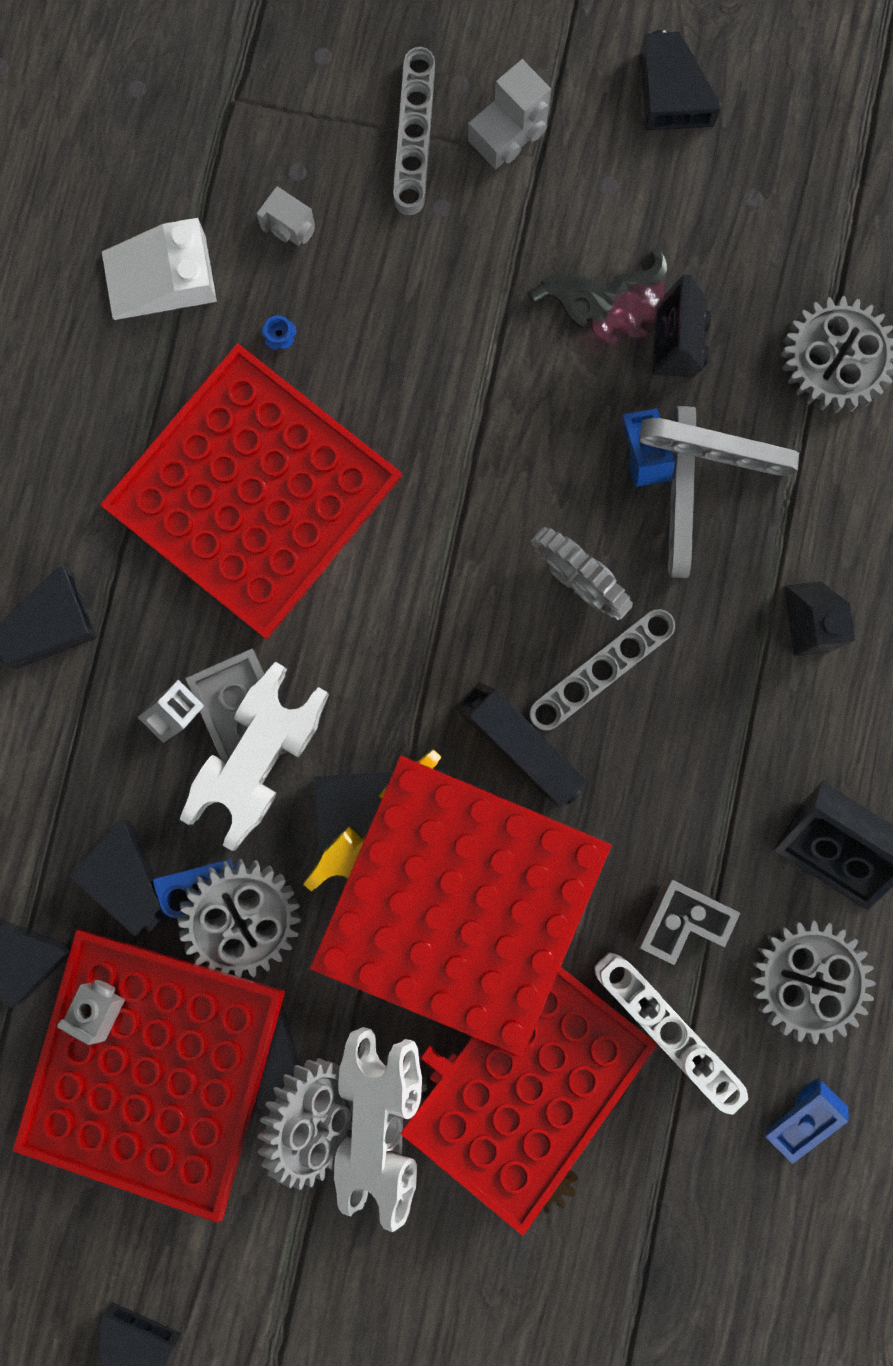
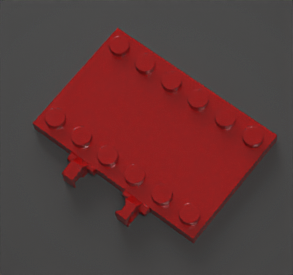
M560 967L523 1057L473 1036L458 1056L452 1053L448 1060L436 1053L430 1045L427 1047L419 1059L434 1071L429 1079L436 1085L399 1134L519 1234L524 1236L658 1044Z

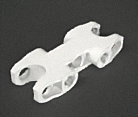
M277 662L250 688L235 714L234 720L246 726L247 730L226 763L214 755L208 758L191 785L189 797L180 817L181 821L188 825H193L209 805L215 802L224 804L232 814V825L224 839L223 846L231 851H235L246 836L261 823L273 803L276 792L264 786L263 782L283 749L296 757L302 754L317 730L322 710L329 696L326 691L318 687L302 707L290 710L283 708L278 700V689L287 669Z
M608 952L594 965L595 975L600 983L720 1111L733 1115L748 1101L747 1090L742 1082L627 960L618 954ZM616 967H623L625 973L622 980L618 983H610L609 977L612 970ZM645 997L644 999L648 1003L645 1007L641 1008L638 1002ZM667 1022H675L678 1028L677 1034L671 1040H663L660 1036L661 1028ZM698 1055L697 1061L693 1062V1058ZM726 1081L724 1090L716 1093L718 1085ZM737 1090L738 1093L735 1100L731 1103H724Z
M365 1027L350 1033L339 1068V1095L341 1098L353 1102L352 1138H345L341 1142L335 1156L334 1182L337 1205L342 1214L351 1217L354 1212L363 1209L369 1192L378 1203L380 1224L383 1229L394 1232L405 1224L416 1190L417 1164L414 1159L402 1155L403 1136L399 1133L403 1129V1119H409L414 1116L419 1107L422 1075L418 1048L414 1041L404 1039L402 1042L394 1044L389 1052L388 1064L386 1066L381 1062L376 1053L375 1034L372 1029ZM361 1043L360 1051H359V1054H358V1053H357V1052H358V1047H359V1044Z

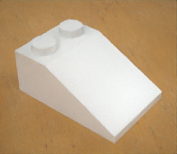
M198 218L159 225L102 251L114 320L217 302L206 236Z

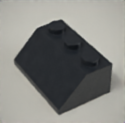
M822 781L801 804L774 851L869 910L893 887V825Z

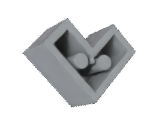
M523 59L496 81L495 100L468 123V141L495 170L504 162L507 164L512 162L520 153L521 147L530 140L532 142L536 141L547 128L551 88Z
M664 878L634 945L675 965L690 931L725 947L740 912L672 879Z

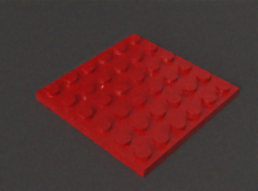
M237 343L100 505L268 640L403 476L398 469Z
M400 755L310 969L523 1057L612 845Z
M76 930L13 1151L216 1223L222 1221L285 991L205 966L195 965L192 962L90 931ZM99 980L115 988L114 994L122 997L125 1001L106 1041L88 1045L57 1028L60 1020L65 1018L80 985ZM90 1007L88 1014L91 1015L92 1009Z

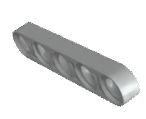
M415 47L409 50L405 55L393 194L395 207L400 213L405 215H415L421 211L425 203L435 60L432 52L423 47ZM420 59L428 63L429 68L423 73L414 72L410 68L412 62ZM413 92H421L427 98L423 104L417 106L409 103L407 99ZM411 124H417L424 129V133L418 138H411L406 135L405 129ZM408 157H416L422 164L419 169L408 171L402 166V163ZM411 189L418 193L419 198L413 204H406L400 200V194L405 190Z
M676 406L673 421L696 426V408ZM672 451L675 463L670 496L668 575L673 578H688L692 560L695 456Z
M649 418L641 422L640 442L648 446L773 475L785 476L798 472L799 453L792 449L662 418Z
M662 609L653 610L646 614L532 705L529 712L531 724L537 730L550 731L564 722L669 639L675 630V620L672 615ZM660 617L666 621L668 629L665 635L655 636L650 633L648 622L651 618ZM633 639L638 643L640 651L637 657L627 658L622 655L620 644L623 640ZM606 661L610 664L612 674L609 679L601 681L594 677L592 666L595 662ZM575 682L582 686L584 696L581 701L572 703L565 698L564 688L569 683ZM550 705L554 708L556 718L552 724L543 725L537 721L535 712L539 706Z

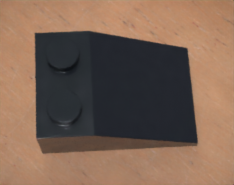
M683 274L656 304L652 375L695 377L708 363L709 348L704 345L705 332L708 331L710 326L711 313L710 310H706L707 298L691 275Z

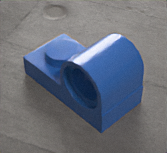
M658 409L622 415V426L630 448V470L635 487L670 482L673 478L675 461L672 452L640 442L641 422L649 418H660Z
M225 860L230 868L233 869L232 861ZM224 861L153 879L162 911L167 916L173 918L186 915L174 905L173 895L175 891L181 889L186 892L187 888L198 890L196 877L199 876L205 880L210 879L209 867L215 869L218 874L223 872L222 866Z
M815 1079L800 1091L796 1097L794 1108L766 1129L765 1137L793 1164L848 1122V1106L821 1079Z

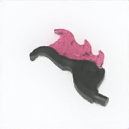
M654 247L650 254L654 265L646 271L615 276L608 285L600 284L577 274L555 275L542 279L540 285L528 291L527 295L532 304H536L546 297L556 299L561 303L568 318L576 326L582 329L586 326L587 321H590L595 335L601 341L608 344H618L619 338L611 334L614 329L621 330L633 337H646L648 335V331L640 328V324L643 322H655L656 304L665 295L663 278L667 271V263L661 249Z

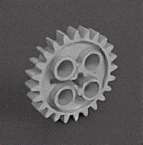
M842 296L835 306L833 300L829 297L824 302L823 308L815 302L809 309L810 313L803 310L798 316L799 321L794 320L789 327L791 333H788L783 340L788 347L784 348L781 356L790 360L785 363L782 369L784 371H793L794 373L787 382L788 384L799 382L801 386L796 394L800 395L807 391L810 394L807 400L809 405L816 398L820 399V410H824L829 403H833L835 413H838L844 404H846L850 412L858 406V402L863 407H866L872 401L871 397L877 399L883 393L882 388L886 389L892 383L889 376L893 375V351L890 350L893 348V338H888L887 335L893 329V326L882 327L880 325L885 317L884 314L878 315L875 318L871 316L873 305L868 306L864 311L861 310L860 299H857L852 306H848L846 297ZM828 326L837 328L841 336L832 335L828 330ZM856 330V337L843 354L841 361L832 371L829 379H823V374L837 356L840 347L845 343L851 331ZM858 345L866 346L870 351V355L863 354ZM809 355H817L822 360V365L814 364L810 360ZM840 373L848 374L852 379V384L845 383L841 379Z
M544 526L531 540V545L535 548V552L542 556L541 559L550 565V572L568 589H574L573 592L578 594L594 609L600 610L603 613L606 612L611 618L614 617L617 620H621L633 607L630 597L624 592L625 589L616 583L617 580L612 572L601 562L585 553L578 544L567 536L563 537L559 532L556 533L553 529H548Z
M242 859L238 860L236 869H231L227 861H224L222 866L223 872L218 874L215 869L209 867L210 879L205 880L197 876L196 882L199 889H186L187 897L191 902H180V909L186 914L177 917L178 925L184 928L179 931L180 940L188 941L184 945L187 955L195 953L193 957L195 965H200L206 961L205 967L211 969L219 967V971L224 973L234 970L235 976L238 977L242 976L243 970L248 969L250 975L256 977L257 966L261 965L268 972L270 970L269 959L273 958L278 962L282 961L279 952L280 948L285 950L292 949L287 937H298L297 929L292 924L301 922L299 914L294 912V910L299 908V903L296 898H291L294 891L291 885L284 886L286 881L282 874L273 878L274 871L270 865L260 872V866L256 860H254L249 869H245ZM252 889L256 891V894L250 900L238 899V896L244 890ZM224 893L229 894L240 917L243 920L245 919L250 934L257 942L254 946L249 944L239 922L233 918L229 905L222 898ZM219 908L223 910L221 916L216 919L205 917V914L211 909ZM263 920L273 921L271 927L266 930L256 929L258 923ZM230 939L240 940L239 945L235 948L226 949L223 947L224 943Z
M808 920L805 930L801 922L795 921L793 922V933L781 926L779 928L781 939L778 940L768 936L767 939L772 948L770 950L758 949L761 955L765 957L764 962L757 961L752 964L761 970V975L751 977V981L761 985V989L752 993L753 996L758 999H765V1002L759 1006V1011L762 1013L772 1011L767 1022L773 1026L782 1022L779 1032L786 1036L794 1029V1039L802 1042L806 1033L809 1041L813 1044L818 1043L820 1034L826 1041L833 1042L834 1030L843 1037H846L847 1032L844 1025L848 1023L858 1028L859 1024L854 1017L855 1014L868 1015L867 1010L861 1006L862 1001L874 1000L871 995L865 993L866 987L876 985V982L865 978V974L874 968L871 965L861 964L860 962L868 953L863 950L854 951L858 940L850 937L844 941L846 930L837 928L832 933L831 923L823 922L820 929H818L816 921ZM803 948L807 955L806 961L801 967L796 968L793 965L792 956L797 949ZM839 959L842 964V971L837 977L832 978L828 972L829 965L833 960ZM786 969L808 977H816L825 982L843 986L844 992L838 993L820 986H810L802 981L782 976L781 971ZM789 985H795L797 989L796 999L791 1003H785L783 1000L784 989ZM830 995L833 1000V1006L828 1013L822 1014L819 1009V1003L824 996Z
M317 1058L316 1062L306 1060L304 1067L299 1065L294 1067V1077L287 1074L283 1076L285 1085L283 1089L278 1087L273 1089L277 1098L275 1102H266L265 1105L270 1110V1114L260 1119V1122L266 1125V1130L261 1132L257 1138L265 1142L258 1150V1154L266 1157L261 1165L269 1170L268 1176L275 1179L276 1182L289 1188L293 1186L302 1190L304 1184L313 1187L315 1178L323 1181L325 1178V1168L334 1171V1159L337 1149L345 1138H349L347 1133L348 1130H352L351 1117L353 1116V1102L345 1100L339 1095L340 1065Z

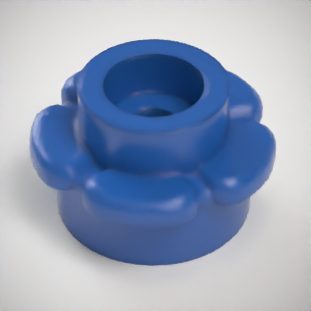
M276 315L270 317L265 322L261 333L265 338V344L269 348L274 350L278 348L287 349L294 343L293 337L296 335V327L287 318ZM281 331L282 335L277 336L276 332Z

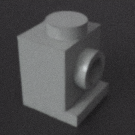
M278 186L257 212L261 229L266 233L270 229L277 238L284 242L290 240L300 246L301 243H307L314 233L315 223L312 209Z
M177 680L170 688L156 697L137 718L164 743L183 730L204 705Z
M94 980L93 983L81 984L65 1018L60 1020L57 1028L88 1045L106 1041L125 999L114 994L115 988L103 981ZM90 1007L92 1009L91 1015L88 1014Z

